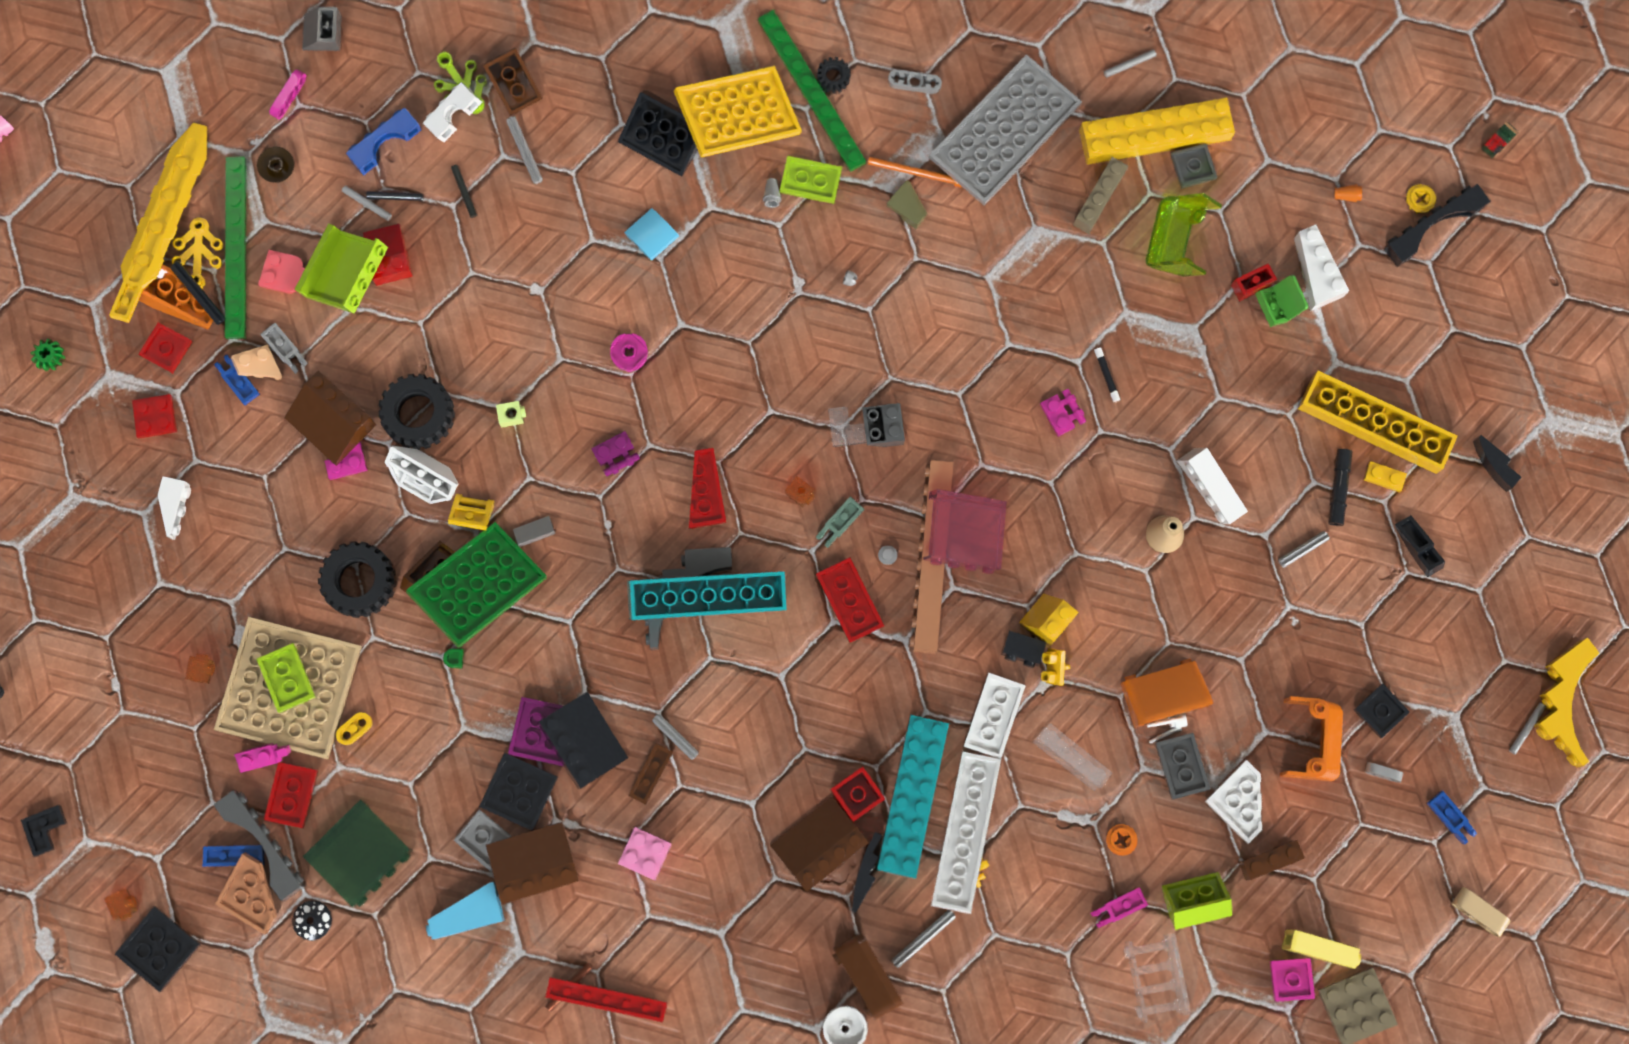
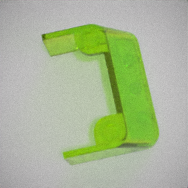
M1205 193L1164 198L1158 207L1146 256L1147 266L1179 276L1206 275L1204 269L1194 264L1191 259L1184 257L1192 225L1201 223L1205 219L1207 210L1222 208V204Z

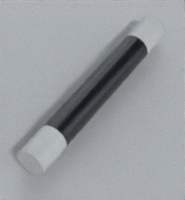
M1096 348L1094 351L1113 402L1120 401L1102 348Z

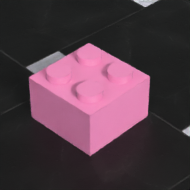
M634 827L618 864L656 880L672 844Z

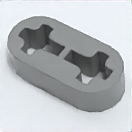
M1367 762L1365 773L1401 783L1403 776L1401 771Z

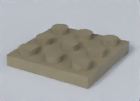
M1369 968L1318 990L1340 1044H1352L1398 1025L1374 968Z

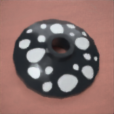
M319 901L304 902L297 907L293 914V929L304 940L313 941L321 939L331 928V912L326 905ZM309 917H313V924H308L307 920Z

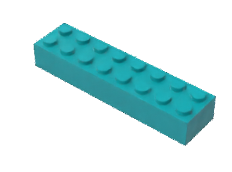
M785 571L627 580L629 620L787 610Z
M914 715L909 717L876 870L916 879L949 723Z

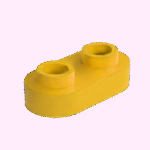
M364 712L355 714L337 730L336 738L338 742L343 745L353 744L371 728L372 718ZM362 719L366 721L364 726L359 724ZM346 732L350 733L349 739L344 738Z

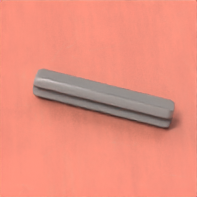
M1326 531L1319 533L1278 559L1279 564L1285 568L1330 539Z
M657 714L652 719V722L691 760L697 757L698 751L660 714Z

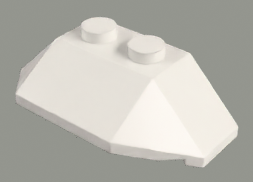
M391 446L385 464L389 467L398 486L429 504L452 499L458 482L449 467L418 449Z

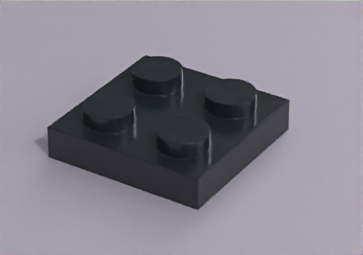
M1383 683L1354 709L1380 739L1410 713Z

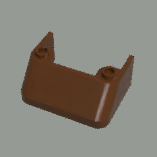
M861 932L833 949L835 953L832 956L838 965L842 964L853 981L866 1004L864 1010L869 1018L873 1017L876 1020L904 1004Z

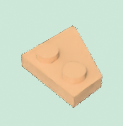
M268 344L231 356L238 375H252L258 378H263L264 376L273 377L275 380L282 378Z

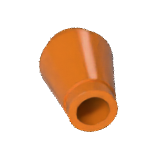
M1354 184L1335 188L1334 198L1357 203V201L1362 200V186Z

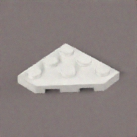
M1245 760L1205 802L1249 844L1262 830L1261 774Z

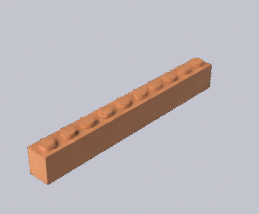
M931 460L930 464L926 465L925 477H928V484H924L923 495L927 497L926 503H922L921 514H925V519L920 524V533H923V540H919L918 552H922L921 559H917L916 569L920 571V576L915 580V589L918 590V597H914L913 608L916 609V616H912L911 627L915 628L914 635L910 637V647H913V652L937 653L954 462Z

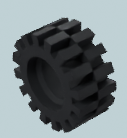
M829 57L828 61L826 59L823 60V64L820 63L817 70L818 83L821 85L822 90L826 89L827 93L832 91V94H835L836 91L840 93L850 83V68H848L847 62L844 63L843 59L839 61V57H835V60H832V57ZM838 70L841 74L840 79L837 81L829 80L827 78L828 71Z

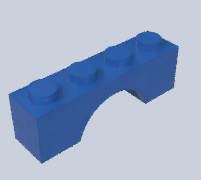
M403 108L396 111L388 121L379 124L374 132L366 134L361 142L352 145L346 154L364 176L378 165L376 154L379 146L384 141L392 138L409 141L422 130L407 109Z

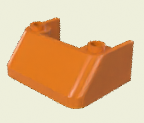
M1295 696L1285 698L1283 703L1309 705L1310 714L1314 718L1321 719L1319 758H1312L1307 762L1306 772L1284 771L1280 772V777L1321 781L1337 779L1340 775L1342 708L1336 703L1323 699Z

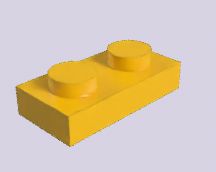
M1370 461L1363 480L1396 492H1401L1407 473Z

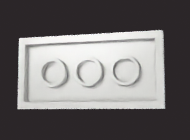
M988 673L963 747L1001 759L1026 685Z

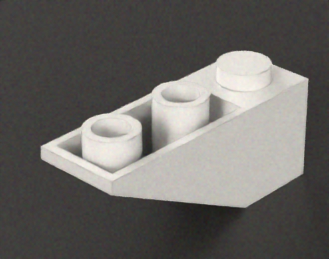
M162 477L158 491L159 504L166 535L170 539L175 540L181 530L180 520L185 515V502L190 497L191 488L185 481Z

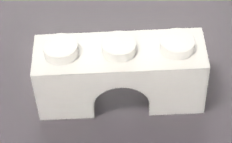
M460 83L452 89L447 98L439 103L434 112L428 114L423 124L438 139L445 142L457 130L451 122L452 114L457 110H463L470 116L482 101L467 86Z

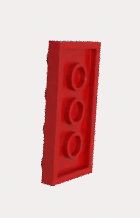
M850 557L816 573V577L849 644L884 627Z

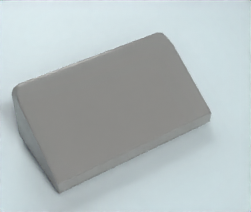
M549 516L513 529L519 547L556 534Z

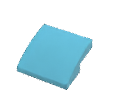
M653 208L624 232L651 261L679 237L677 232Z

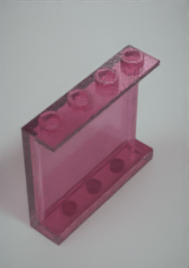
M940 489L930 491L929 500H933L929 556L923 557V560L930 561L931 565L948 564L947 567L959 568V566H962L967 571L980 569L985 574H993L994 571L1001 570L1007 501Z

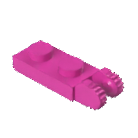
M1140 887L1104 904L1103 907L1092 911L1091 915L1094 917L1107 911L1109 918L1103 919L1096 924L1100 928L1148 906V903Z

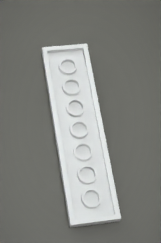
M962 752L932 906L971 914L1001 759Z

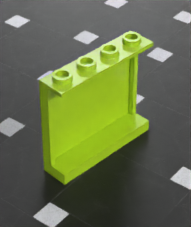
M328 224L294 290L305 298L355 314L388 247L377 238L373 241L340 231L334 225Z

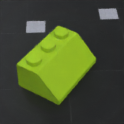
M1219 872L1162 885L1168 914L1175 930L1232 916V900Z

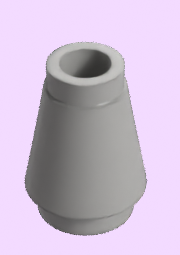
M774 178L767 179L763 196L765 206L770 208L778 207L781 202L778 180Z

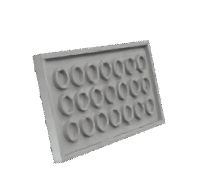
M1026 54L929 155V159L985 206L1081 105L1082 101Z

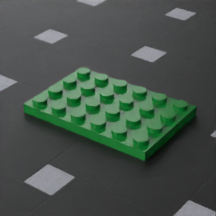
M494 522L487 530L481 532L409 587L406 593L457 648H460L547 578V575Z

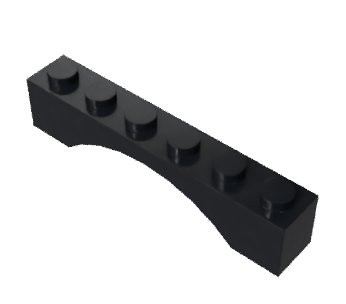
M1478 184L1472 188L1470 185L1461 191L1462 195L1459 197L1454 195L1447 200L1446 206L1443 208L1441 205L1431 212V216L1427 218L1425 215L1416 222L1418 225L1415 227L1409 226L1403 230L1402 236L1391 238L1387 242L1388 246L1384 251L1396 267H1399L1417 253L1423 235L1434 224L1454 217H1472L1484 209L1491 200Z

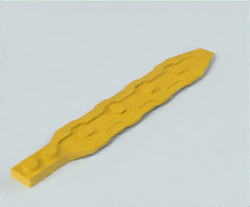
M193 123L169 150L162 174L157 185L153 188L150 195L151 200L144 216L139 221L132 245L127 250L121 264L123 283L109 314L113 319L129 323L143 289L158 277L164 262V255L170 241L175 236L179 219L190 200L191 190L207 159V126Z

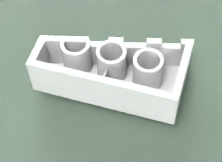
M1317 225L1299 231L1294 241L1302 267L1301 273L1306 285L1305 290L1310 303L1309 308L1312 311L1344 297L1349 292V289Z

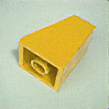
M1043 593L1019 624L1038 640L1047 642L1046 646L1049 648L1079 612L1065 600Z

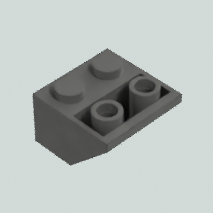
M317 7L304 14L303 51H340L342 16L337 7Z
M900 403L862 407L867 445L878 447L904 445L905 436Z

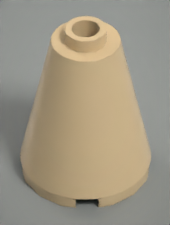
M1168 515L1154 518L1148 524L1146 531V540L1150 547L1157 552L1171 553L1177 550L1184 540V529L1181 521L1176 517Z

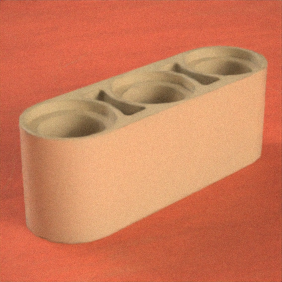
M1465 887L1461 888L1451 903L1463 914L1499 938L1511 921Z

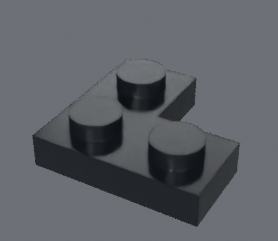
M61 805L54 806L21 820L33 857H38L55 850L49 831L67 824Z

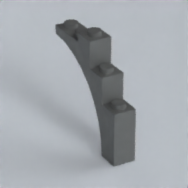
M731 547L685 550V555H681L682 567H685V569L662 570V575H659V579L707 576L719 571L732 570ZM664 618L645 619V626H649V633H646V645H650L651 650H659V635Z

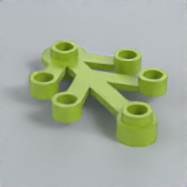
M441 52L437 56L438 64L441 68L447 69L456 84L436 80L434 83L435 90L437 92L452 91L460 83H463L470 89L473 73L477 70L475 61L469 60L466 62V72L463 80L452 65V56L448 52ZM444 60H449L447 64H443ZM473 64L474 67L469 69L468 66ZM478 75L475 78L476 88L474 94L482 103L474 110L473 114L482 112L485 107L484 100L481 98L483 87L487 84L484 75ZM484 79V82L478 83V80ZM443 84V87L437 88V85Z

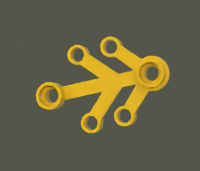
M198 217L191 221L190 230L183 237L173 240L175 249L183 250L186 243L195 237V242L182 255L172 258V264L177 260H181V264L184 266L185 262L194 255L193 274L191 276L193 279L199 278L197 283L201 288H204L206 281L201 275L202 254L215 269L222 266V260L218 256H214L203 244V236L216 251L223 248V242L219 238H215L208 231L209 223L207 220ZM198 224H202L201 228H196ZM181 241L182 245L177 247L176 244ZM215 242H220L218 247H214ZM215 260H219L217 265H213Z

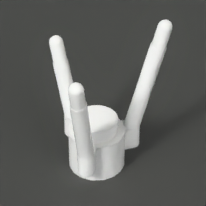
M1185 713L1168 717L1167 720L1148 723L1147 727L1169 724L1171 728L1174 727L1149 740V743L1156 742L1172 733L1182 731L1181 727L1187 726Z

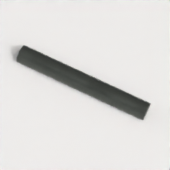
M453 165L451 170L470 218H474L477 216L460 169L458 165Z

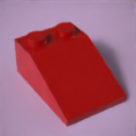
M399 223L363 232L364 238L373 241L377 238L388 247L372 278L376 286L413 277Z

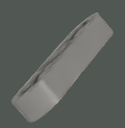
M893 70L888 77V83L894 89L929 94L938 93L942 84L941 79L937 75L904 70ZM895 76H899L900 80H898V83L894 82ZM918 78L920 84L913 86L910 84V79ZM923 79L926 80V81H925V87H922V86H923ZM932 81H935L936 84L934 88H931Z

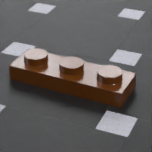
M656 743L628 796L646 805L674 752Z

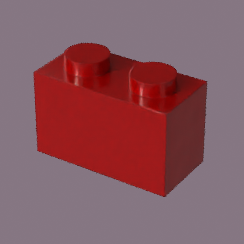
M1268 263L1236 278L1231 287L1240 302L1255 295L1259 290L1273 286L1277 278Z

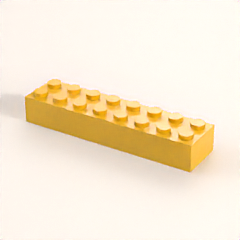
M1222 98L1082 122L1079 132L1086 165L1110 161L1112 157L1118 160L1194 147L1205 143L1212 144L1229 141L1232 139L1235 130L1228 99Z
M1317 371L1312 376L1298 407L1299 410L1435 474L1443 470L1458 437L1447 430L1320 371Z

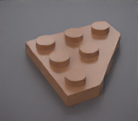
M245 852L237 862L215 905L266 935L272 927L277 914L262 862Z

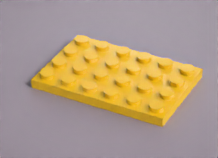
M775 66L676 87L674 90L700 157L800 135L802 132Z

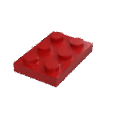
M278 762L264 820L304 829L318 770Z

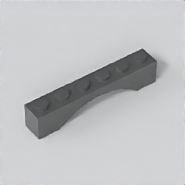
M233 790L216 802L214 806L224 821L232 822L245 828L261 843L269 861L270 886L281 901H286L305 887L302 883L304 878L298 871L295 872L292 869V861L287 855L283 856L280 852L282 848L275 839L272 840L268 835L270 833L268 827L264 823L261 825L258 821L259 815L254 808L250 809L246 804L248 801L246 796L242 792L239 793Z

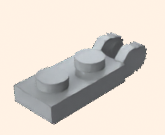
M273 323L260 334L295 374L298 372V368L290 361L295 355L302 365L306 366L308 364L299 354L300 351L276 323Z

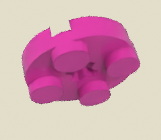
M633 333L621 334L611 344V359L617 368L626 372H633L645 364L648 357L647 345L639 335ZM626 348L628 350L633 349L632 356H625Z

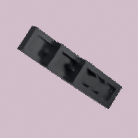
M877 832L874 833L858 870L852 903V912L854 913L857 912L876 879L869 874L879 858L873 854L882 837Z

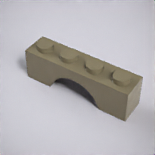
M1114 157L1111 158L1076 217L1073 226L1090 234L1107 202L1125 175L1128 165Z

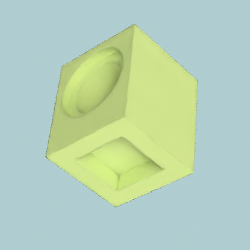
M519 401L496 405L501 428L524 424L523 418L526 417L525 407L521 406ZM509 411H517L514 417H507Z

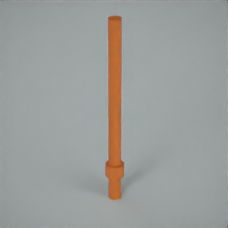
M869 157V165L962 187L949 175Z

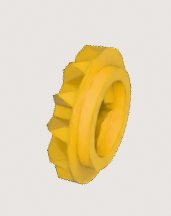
M1417 184L1407 192L1406 203L1416 213H1426L1434 207L1436 195L1429 186ZM1426 195L1423 202L1416 203L1418 197Z

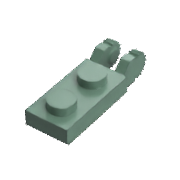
M850 496L825 523V527L817 534L816 538L818 540L822 539L826 532L830 530L834 534L825 544L827 548L830 547L865 509Z

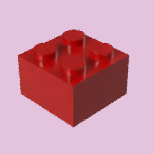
M861 767L830 789L852 822L885 800V797L864 767Z

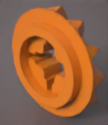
M1115 825L1107 833V847L1116 855H1128L1137 846V834L1128 825ZM1118 834H1120L1122 837L1129 836L1124 841L1125 847L1121 843L1114 844L1116 840L1119 839Z

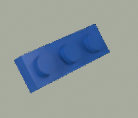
M262 845L203 847V867L236 866L241 855L245 852L264 865V849Z

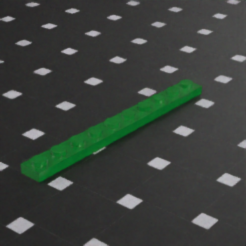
M772 10L759 17L758 23L848 170L852 172L866 164L864 156L775 11Z
M244 156L226 157V339H246V158Z

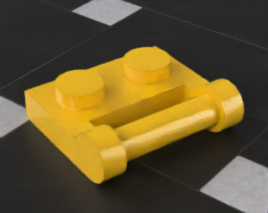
M456 494L448 518V524L487 530L494 508V500L488 499V501ZM461 504L485 508V510L468 506H462Z

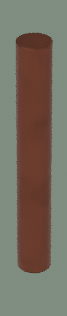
M587 962L570 981L579 983L593 967ZM551 999L545 1007L551 1012L561 1001Z

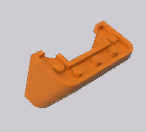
M1190 658L1180 661L1181 665L1140 677H1136V674L1125 677V681L1120 684L1134 728L1214 704L1196 661H1192Z

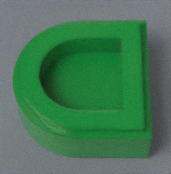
M448 649L443 655L445 665L449 668L463 669L464 649Z

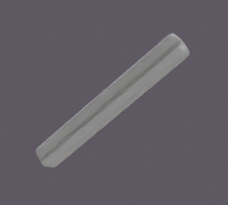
M511 116L507 118L506 122L533 183L538 184L542 182V176L516 117Z
M947 910L892 959V963L897 968L901 967L956 918L955 914L951 910Z

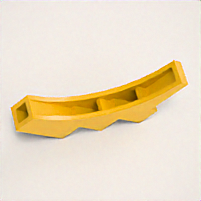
M1588 637L1578 641L1545 666L1548 670V675L1553 680H1556L1557 683L1540 695L1542 704L1551 712L1534 725L1537 734L1542 739L1551 740L1554 738L1555 745L1565 752L1568 762L1576 768L1586 765L1589 760L1583 753L1574 731L1572 721L1574 691L1585 668L1599 654V651Z

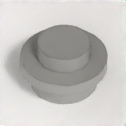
M883 546L879 550L878 558L885 565L893 564L897 559V551L892 546Z

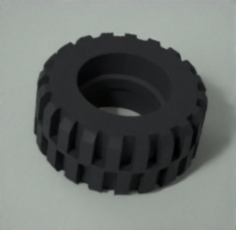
M408 374V378L404 379L401 376L397 378V383L391 382L388 385L390 389L388 391L384 390L382 393L384 398L379 400L378 404L380 407L378 411V416L381 419L380 423L393 441L401 444L403 447H413V449L418 450L421 447L425 449L431 448L430 444H439L441 442L439 439L442 436L446 438L449 434L447 432L448 428L452 429L454 424L452 419L455 418L453 401L444 386L432 377L427 378L425 374H418V376ZM416 396L429 398L434 405V413L431 419L420 427L410 428L405 426L399 417L403 404Z
M352 541L349 545L343 543L339 545L338 550L333 549L329 552L331 556L329 558L325 557L322 561L325 563L324 566L319 568L318 573L321 574V578H318V584L321 586V589H319L321 595L324 596L325 601L343 615L359 618L360 616H371L370 613H378L383 605L387 606L389 603L387 600L389 597H393L395 593L393 587H396L397 581L394 578L396 572L392 567L393 564L382 551L366 542L357 543ZM358 562L368 564L375 573V580L371 589L359 597L346 595L340 585L341 576L345 569Z

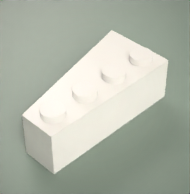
M1194 448L1177 460L1183 471L1201 493L1205 502L1215 512V517L1220 523L1231 524L1248 512L1208 448Z

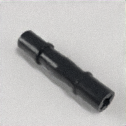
M1349 449L1337 450L1334 468L1336 472L1328 522L1329 525L1344 526L1349 473H1351L1353 451Z

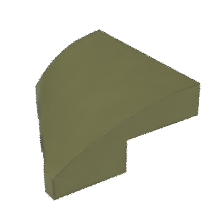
M909 180L903 183L887 203V207L899 214L903 221L915 229L919 227L927 216V212Z

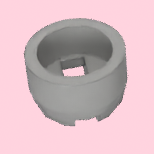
M847 270L843 284L854 286L857 283L855 280H858V277L853 271Z

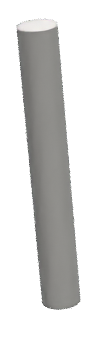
M1153 49L1105 70L1104 75L1108 78L1156 56V52Z
M346 185L342 188L343 193L385 220L389 221L392 215L356 191Z
M1539 703L1509 749V752L1516 755L1545 710L1546 706Z

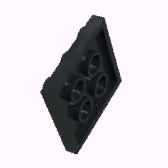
M504 753L479 807L532 831L539 821L558 777Z
M153 907L114 955L158 992H162L199 948L201 943L159 908Z

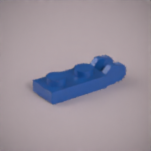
M225 355L224 360L231 368L225 371L220 363L216 362L214 365L240 401L247 405L259 396L260 393L246 376L238 375L231 358Z
M1443 790L1426 803L1463 845L1468 840L1459 830L1460 828L1464 827L1472 837L1477 835L1469 820Z

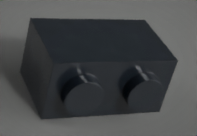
M1009 630L1001 655L1005 656V660L1011 662L1019 660L1024 662V666L1030 668L1038 667L1047 642Z

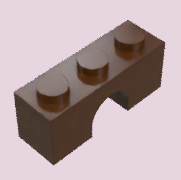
M1292 840L1238 863L1245 880L1248 881L1305 859L1298 840Z

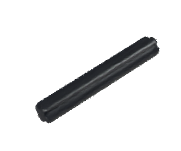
M179 261L173 263L171 270L217 325L223 323L226 319L225 316Z

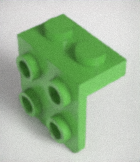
M1294 275L1286 277L1273 287L1259 290L1255 293L1270 327L1287 323L1308 309V303Z

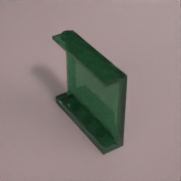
M360 799L303 857L351 907H361L368 900L367 896L372 891L375 893L383 885L381 882L386 877L389 879L397 871L396 867L400 863L404 864L410 859V853L413 850L372 811L364 800Z

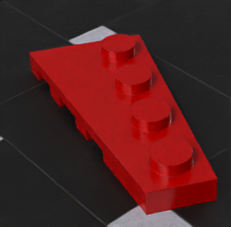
M714 448L696 450L694 453L689 529L727 523Z

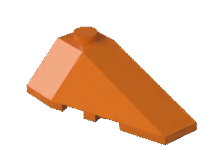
M162 265L158 277L143 289L139 298L140 302L153 309L209 330L213 323V319L171 268Z

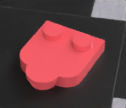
M268 250L258 285L283 293H294L296 291L294 289L305 270L303 261L294 255Z

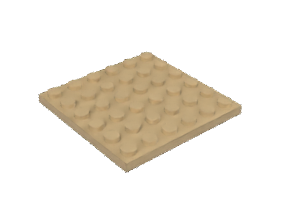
M248 617L214 730L266 744L274 743L278 747L289 745L290 750L329 760L362 646ZM294 643L316 698L278 713L257 658Z

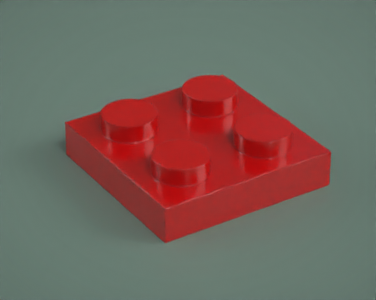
M158 322L138 355L173 374L192 341Z
M171 394L132 400L136 437L138 439L177 432Z

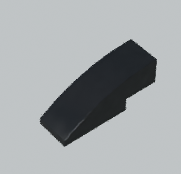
M1480 435L1473 441V444L1483 466L1506 492L1511 490L1522 477L1507 465L1511 458Z
M1412 515L1395 524L1410 554L1427 577L1444 568V559L1436 551L1433 541Z

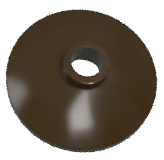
M270 147L264 150L257 160L258 173L264 180L271 183H279L288 179L293 173L295 166L291 153L282 147ZM276 165H280L279 169H274Z

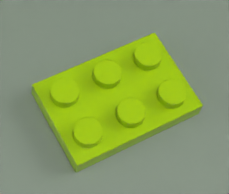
M787 156L780 193L834 204L842 167Z
M294 643L257 658L278 713L316 698Z

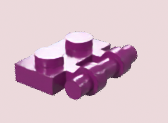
M625 431L591 448L600 466L608 463L609 467L603 470L606 477L619 473L620 469L626 466L630 467L640 459L637 453L629 455L628 452L633 450L634 446ZM623 455V460L616 464L613 462L614 459Z

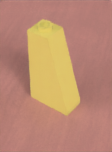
M1297 930L1285 931L1281 948L1283 950L1356 969V965L1358 966L1360 963L1361 954H1359L1360 949Z

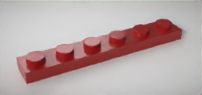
M553 977L549 978L545 998L658 1022H663L667 1007L666 1001Z

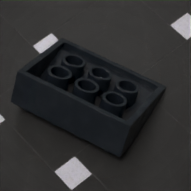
M647 90L640 91L617 142L682 177L698 150L681 108Z
M588 692L537 723L578 790L628 759V756Z

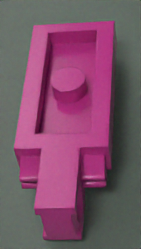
M270 743L240 751L234 755L240 773L276 764L282 761L281 757L291 753L289 745L278 747L277 744Z

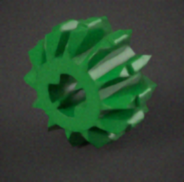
M47 338L46 342L40 340L39 346L33 345L36 350L30 352L34 356L31 361L36 363L38 369L43 368L44 371H49L50 368L56 370L57 364L62 366L60 359H65V356L62 354L64 349L59 347L60 344L57 341L53 342Z

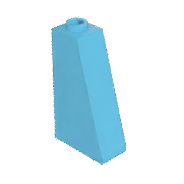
M495 882L488 883L428 919V925H426L428 936L435 940L505 921Z

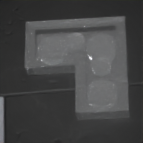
M847 407L828 409L833 447L866 443L864 423L849 425Z

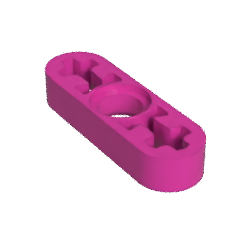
M295 70L291 74L270 108L269 113L271 116L277 119H281L306 81L305 73Z

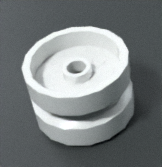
M838 1006L832 1009L825 1017L823 1023L824 1037L828 1044H862L867 1035V1022L857 1009L850 1006ZM843 1025H847L849 1027V1030H847L846 1033L842 1032L841 1030Z

